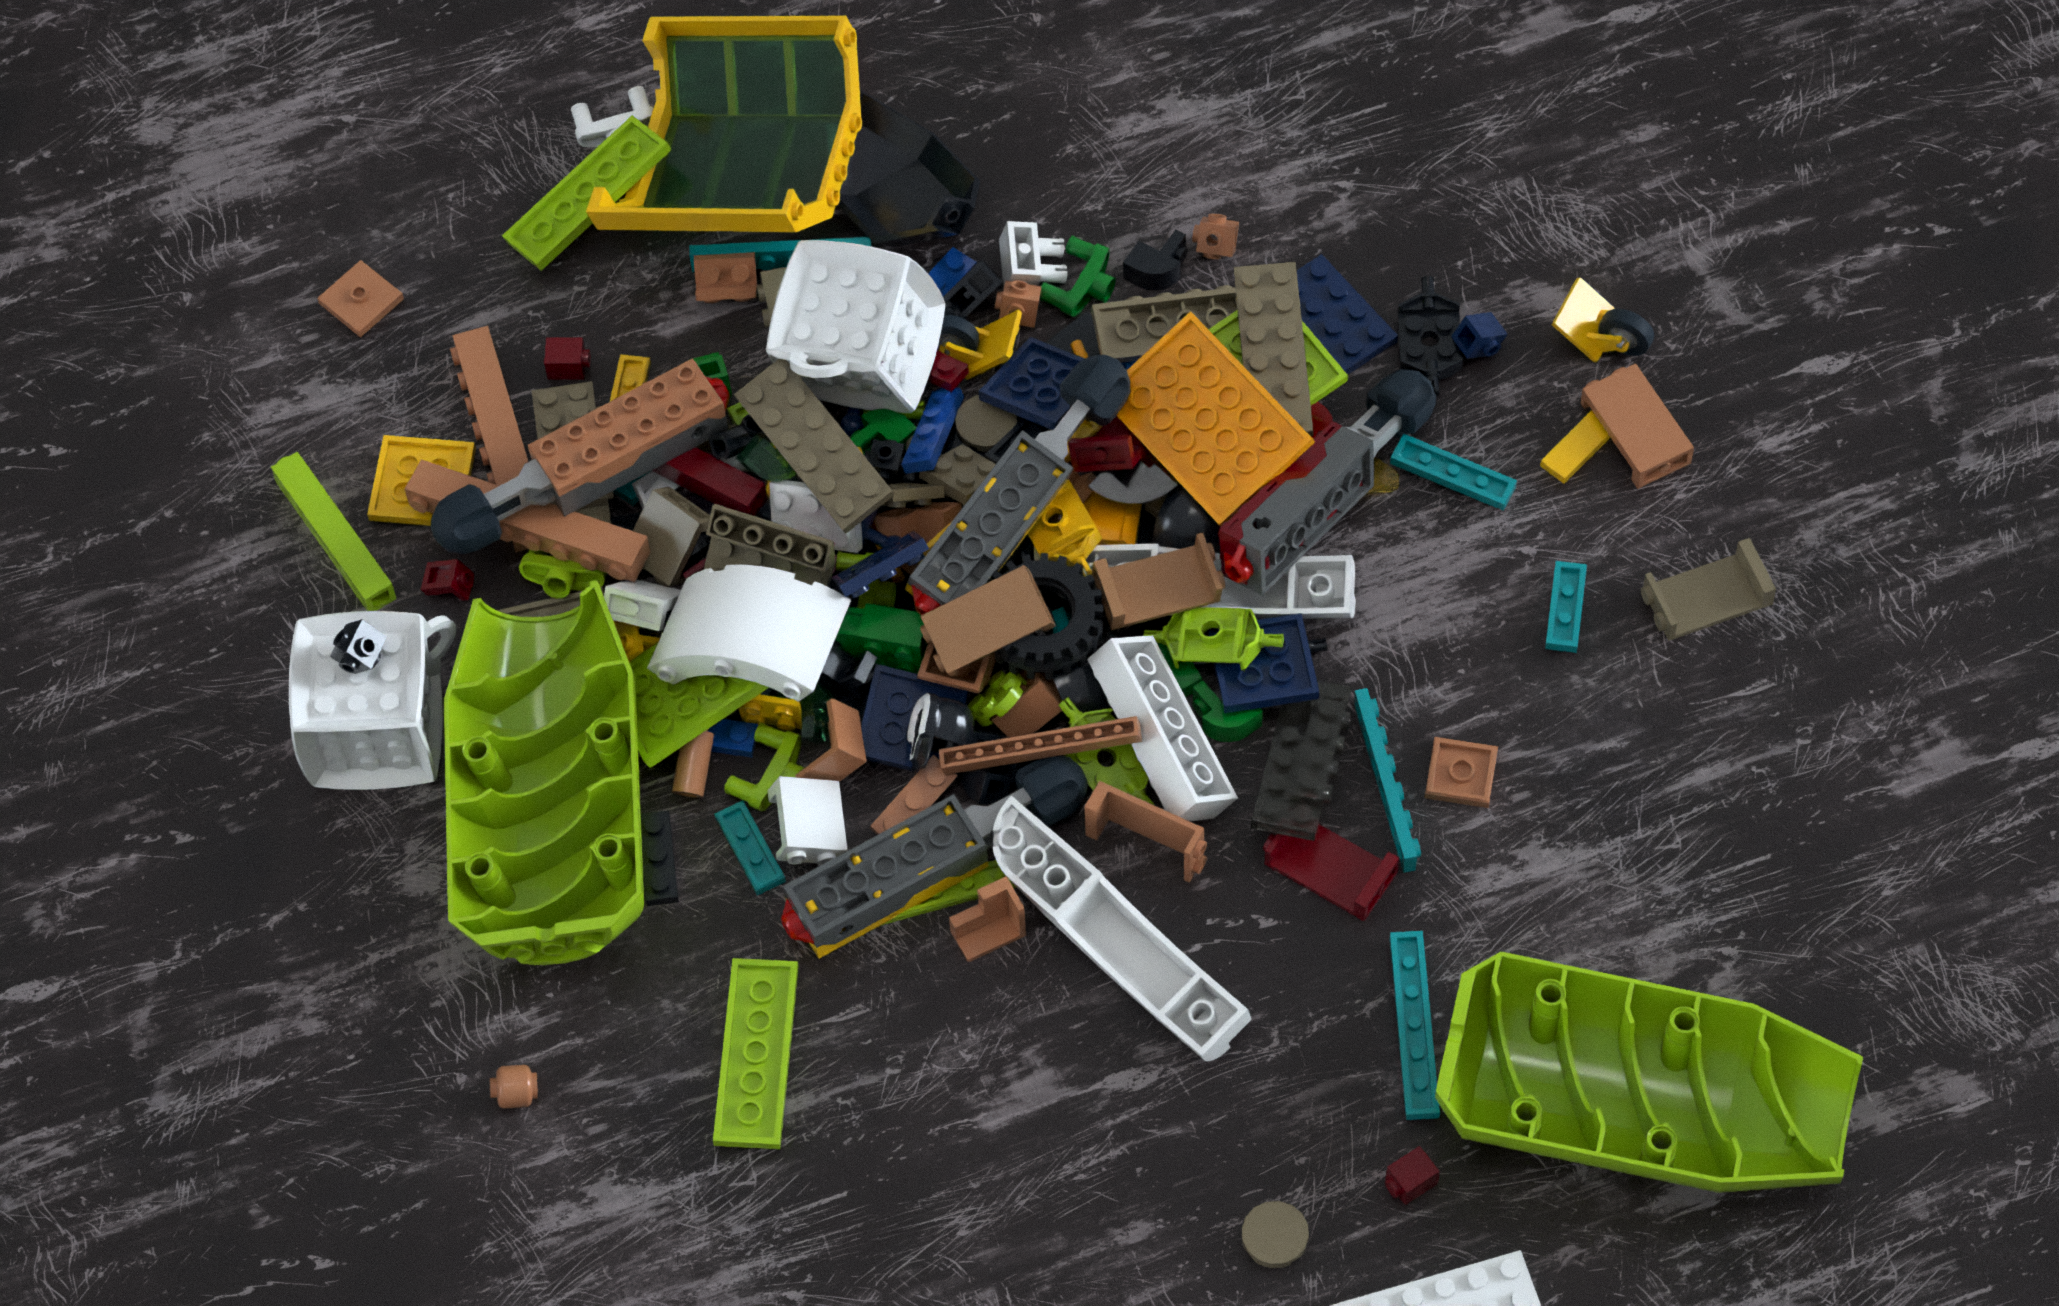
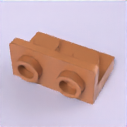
M755 252L694 255L696 301L717 303L721 300L733 299L737 302H745L757 297Z

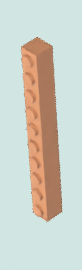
M1137 716L939 749L940 766L944 774L948 775L1142 742L1141 725Z

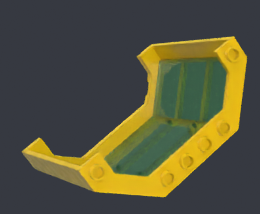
M847 16L650 17L642 41L653 58L654 70H659L660 89H655L656 102L648 128L664 139L672 150L626 192L625 198L620 199L617 203L613 201L605 187H594L586 213L596 229L798 232L832 218L835 206L840 201L842 183L847 177V166L850 156L854 154V142L857 132L862 127L857 34Z

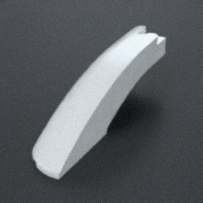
M1159 544L1097 545L1087 557L1086 562L1092 570L1094 561L1106 558L1110 568L1178 549L1161 547ZM1034 547L1035 561L1040 560L1041 557ZM1215 553L1216 559L1213 562L1216 571L1221 570L1220 554ZM1302 556L1263 596L1224 577L1226 588L1222 590L1220 602L1202 606L1208 608L1252 609L1256 620L1302 613L1303 619L1353 618L1356 605L1354 596L1355 563L1353 556Z
M1010 796L1001 807L993 826L992 848L996 861L1004 875L1098 967L1204 1061H1212L1223 1055L1231 1048L1229 1042L1252 1020L1249 1010L1151 924L1098 869L1014 797Z

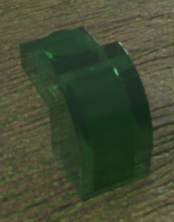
M757 435L751 439L735 458L751 473L769 481H784L797 474L777 448L775 449L764 438Z
M817 682L813 692L800 700L802 709V738L813 743L826 742L827 722H829L826 711H828L827 701L831 698L835 699L831 690ZM778 691V697L790 699Z

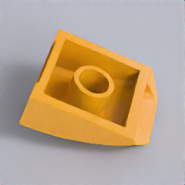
M1092 492L1084 502V506L1102 537L1097 545L1137 544L1142 504L1125 505L1114 503Z

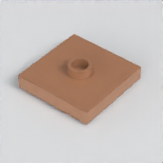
M360 260L317 299L323 308L359 337H362L404 300L402 292Z

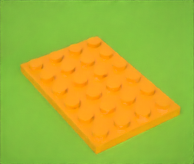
M1191 311L1127 369L1130 379V394L1116 416L1220 527L1225 521H1229L1244 503L1249 502L1269 481L1285 471L1315 443L1313 438Z

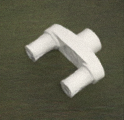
M636 86L628 91L633 111L593 122L586 103L573 105L571 112L576 125L575 135L579 145L587 148L598 147L631 115L648 127L653 107L649 104L644 87Z

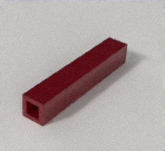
M696 447L651 470L714 504L755 516L767 501L764 482Z

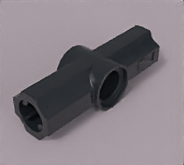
M750 415L743 417L740 425L712 434L709 440L711 454L718 460L728 459L739 454L750 457L756 456L761 446L772 443Z

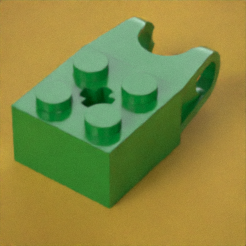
M866 603L864 609L848 607L835 638L841 644L838 648L852 657L865 651L875 655L877 659L872 668L879 664L915 674L919 672L928 646L920 630V626L924 625L920 617L922 615L918 612Z

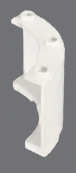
M726 565L724 570L713 571L711 568L704 569L686 579L647 669L655 673L659 679L673 685L684 679L703 675L741 678L765 685L799 702L814 691L851 599L816 581L811 586L795 580L794 573L775 568L755 565Z

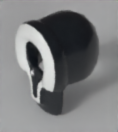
M926 693L919 698L913 708L907 731V740L912 746L909 760L912 762L913 774L916 775L917 770L926 767L930 751L939 753V749L971 744L974 736L975 720L970 708L959 700L939 697L934 693Z

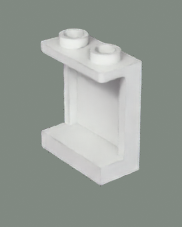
M637 579L635 583L625 580L606 586L604 598L613 620L662 631L664 630L666 613L673 610L681 590Z
M779 776L768 789L769 802L777 803L782 842L781 848L776 853V860L788 861L789 864L794 865L805 862L818 863L821 866L847 852L839 781Z

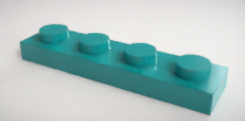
M1406 434L1402 435L1390 458V464L1503 511L1517 486V480Z

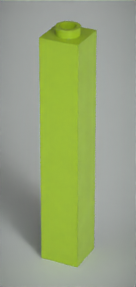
M296 452L290 456L283 457L275 465L271 466L277 485L367 611H377L396 600L391 581L300 454Z

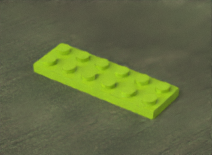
M631 115L509 228L502 237L511 247L542 271L593 223L586 210L594 187H605L613 201L616 202L672 150L664 139Z
M732 958L713 1134L714 1146L763 1149L781 1148L799 968L798 961Z

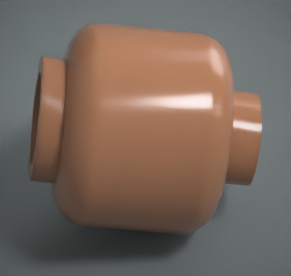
M527 1065L499 1067L496 1071V1078H490V1098H497L499 1107L503 1109L529 1107L532 1099L538 1098L537 1073H531V1069Z

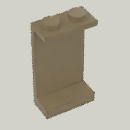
M1750 538L1738 542L1735 555L1656 582L1652 573H1647L1641 588L1644 603L1647 606L1651 605L1655 613L1654 621L1656 627L1660 632L1664 631L1668 641L1773 605L1776 588Z

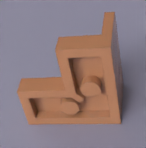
M1022 669L1018 672L1027 681L1026 685H1020V688L1024 691L1022 696L1001 718L997 714L991 718V721L1007 736L1016 737L1033 734L1062 711L1058 707L1062 699L1054 679L1046 680L1045 673H1035L1033 680L1027 678L1026 670Z
M833 698L827 701L829 716L827 724L831 749L796 774V778L840 782L867 762L858 710Z
M1007 876L978 889L977 905L949 917L950 931L968 962L1026 936L1024 906Z

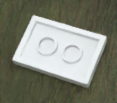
M774 479L769 483L771 522L832 540L835 543L834 550L858 553L862 549L861 522L845 534L804 482Z

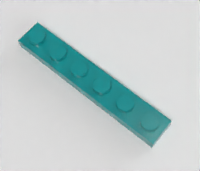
M869 237L812 239L854 243L872 247ZM801 240L689 245L692 272H695L694 255L755 252L756 269L771 270L773 268L787 267L797 243Z
M1367 688L1355 690L1354 708L1403 873L1415 871L1417 858L1421 857L1420 845L1417 838L1412 839L1409 829L1413 828L1410 812L1409 810L1404 811L1401 801H1404V792L1401 782L1395 783L1393 773H1396V766L1393 755L1386 753L1384 745H1387L1388 741L1384 726H1378L1376 719L1379 717L1378 704L1375 698L1370 699Z
M1423 931L1390 932L1389 939L1406 1120L1439 1118V1103L1435 1099L1437 1077Z

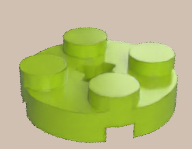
M1001 670L994 674L988 682L990 687L983 694L975 696L968 704L974 719L982 727L992 724L989 718L995 714L1001 718L1020 699L1024 692L1020 685H1026L1027 681L1018 672L1016 675L1011 672L1005 674Z

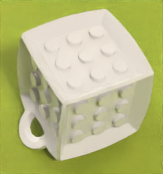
M801 240L797 243L779 287L771 317L766 352L772 363L778 359L787 360L791 370L801 377L819 400L865 410L885 408L898 413H912L920 401L934 363L942 330L945 301L931 276L908 256L854 243Z
M355 611L312 616L296 621L289 666L290 726L297 762L312 786L330 789H386L434 782L437 779L443 728L440 659L448 651L456 635V625L447 616H437L427 622L421 614ZM363 619L386 635L387 638L380 651L381 658L378 664L371 670L352 674L341 669L339 663L332 659L330 655L335 647L333 641L345 624ZM434 632H440L441 638L439 642L429 652L427 638Z

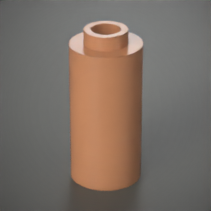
M709 729L679 748L672 793L692 798L704 797L714 734L708 732Z

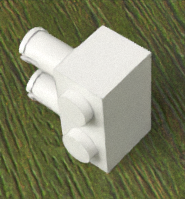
M1007 221L999 238L1003 290L1005 280L1012 282L1020 280L1036 286L1040 282L1065 284L1067 280V271H1064L1067 269L1066 265L1041 264L1040 256L1062 258L1065 250V245H1063L1064 239L1038 238L1037 223Z

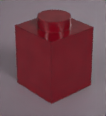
M546 337L544 366L547 379L584 380L585 368H590L591 354L590 349H585L583 337Z
M1418 1146L1387 1166L1385 1186L1394 1198L1399 1197L1407 1205L1438 1184L1440 1171L1424 1150Z

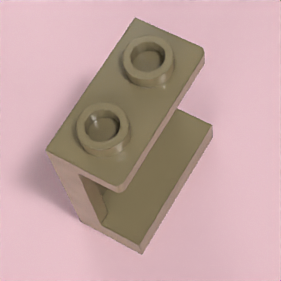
M669 486L652 490L633 529L634 532L646 535L648 538L651 553L642 569L654 575L655 580L659 584L667 587L685 583L682 578V571L701 532L707 531L710 519L709 514Z

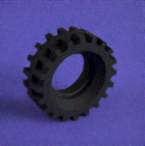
M1041 553L1040 560L1031 561L1029 554L1022 556V564L1017 566L1012 561H1009L1005 564V573L1003 575L1025 565L1030 570L1039 591H1050L1061 595L1068 601L1072 609V617L1068 625L1060 632L1049 636L1030 634L995 651V661L999 665L1005 661L1009 663V672L1015 675L1019 669L1026 670L1027 678L1033 680L1035 673H1045L1046 680L1053 679L1054 671L1061 669L1064 676L1071 674V665L1077 663L1080 667L1086 664V655L1088 653L1093 655L1096 652L1098 639L1101 640L1103 634L1102 594L1100 589H1095V579L1089 574L1085 577L1083 575V566L1078 563L1072 568L1067 566V557L1059 555L1057 562L1049 561L1048 553ZM996 571L992 575V581L1003 575Z

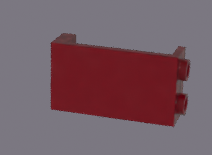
M1115 416L1111 423L1103 425L1095 437L1071 438L1068 442L1073 472L1133 469L1147 450L1117 416Z
M1299 801L1293 810L1288 809L1281 819V828L1277 834H1270L1264 843V864L1365 921L1398 873L1399 857L1389 851L1383 860L1304 816L1305 804Z

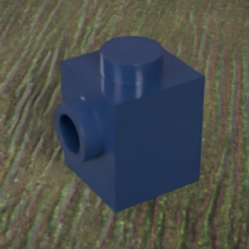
M1492 312L1466 315L1451 338L1466 358L1471 359L1495 355L1500 350L1501 343L1508 334Z

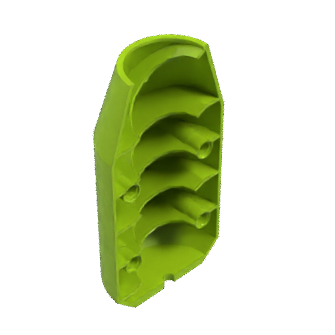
M598 580L590 581V586L579 594L580 606L552 616L520 617L509 615L491 608L481 598L473 599L444 697L448 921L486 952L502 960L510 957L517 959L521 964L553 965L587 958L599 952L633 924L644 908L635 676Z
M1499 952L1461 974L1435 1099L1462 1139L1711 1192L1723 1193L1841 1184L1844 1175L1842 1161L1846 1135L1863 1056L1753 1003Z

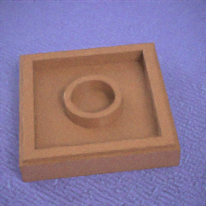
M1434 737L1425 798L1489 808L1498 746Z

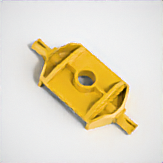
M1068 480L1029 531L1028 536L1040 557L1041 553H1048V560L1057 562L1059 555L1067 557V566L1071 567L1078 563L1083 566L1087 575H1092V570L1086 559L1102 537L1072 483ZM1052 515H1063L1062 519L1058 523H1048V520Z

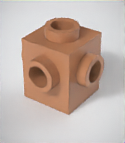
M1212 213L1208 214V217H1203L1200 225L1195 224L1192 242L1197 243L1196 252H1201L1203 257L1210 259H1221V256L1232 257L1236 251L1239 222L1226 220V216L1222 214Z
M1005 280L1004 291H997L994 308L1000 310L999 319L1019 310L1022 312L1019 326L1034 328L1041 286L1030 285L1020 280L1013 282Z

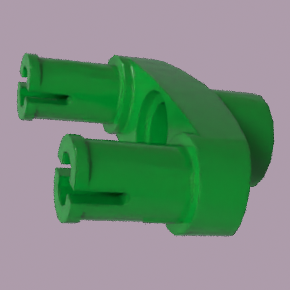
M1072 235L1067 242L1066 253L1088 263L1072 290L1065 291L1044 282L1041 285L1039 300L1060 308L1062 313L1075 317L1087 306L1092 298L1106 303L1113 293L1116 278L1105 274L1110 257L1109 247L1099 243L1094 245Z

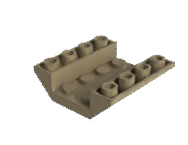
M717 504L712 506L706 535L711 536L704 569L711 568L713 571L724 570L726 565L763 566L794 573L795 580L811 586L814 581L827 587L830 586L835 566L834 541Z

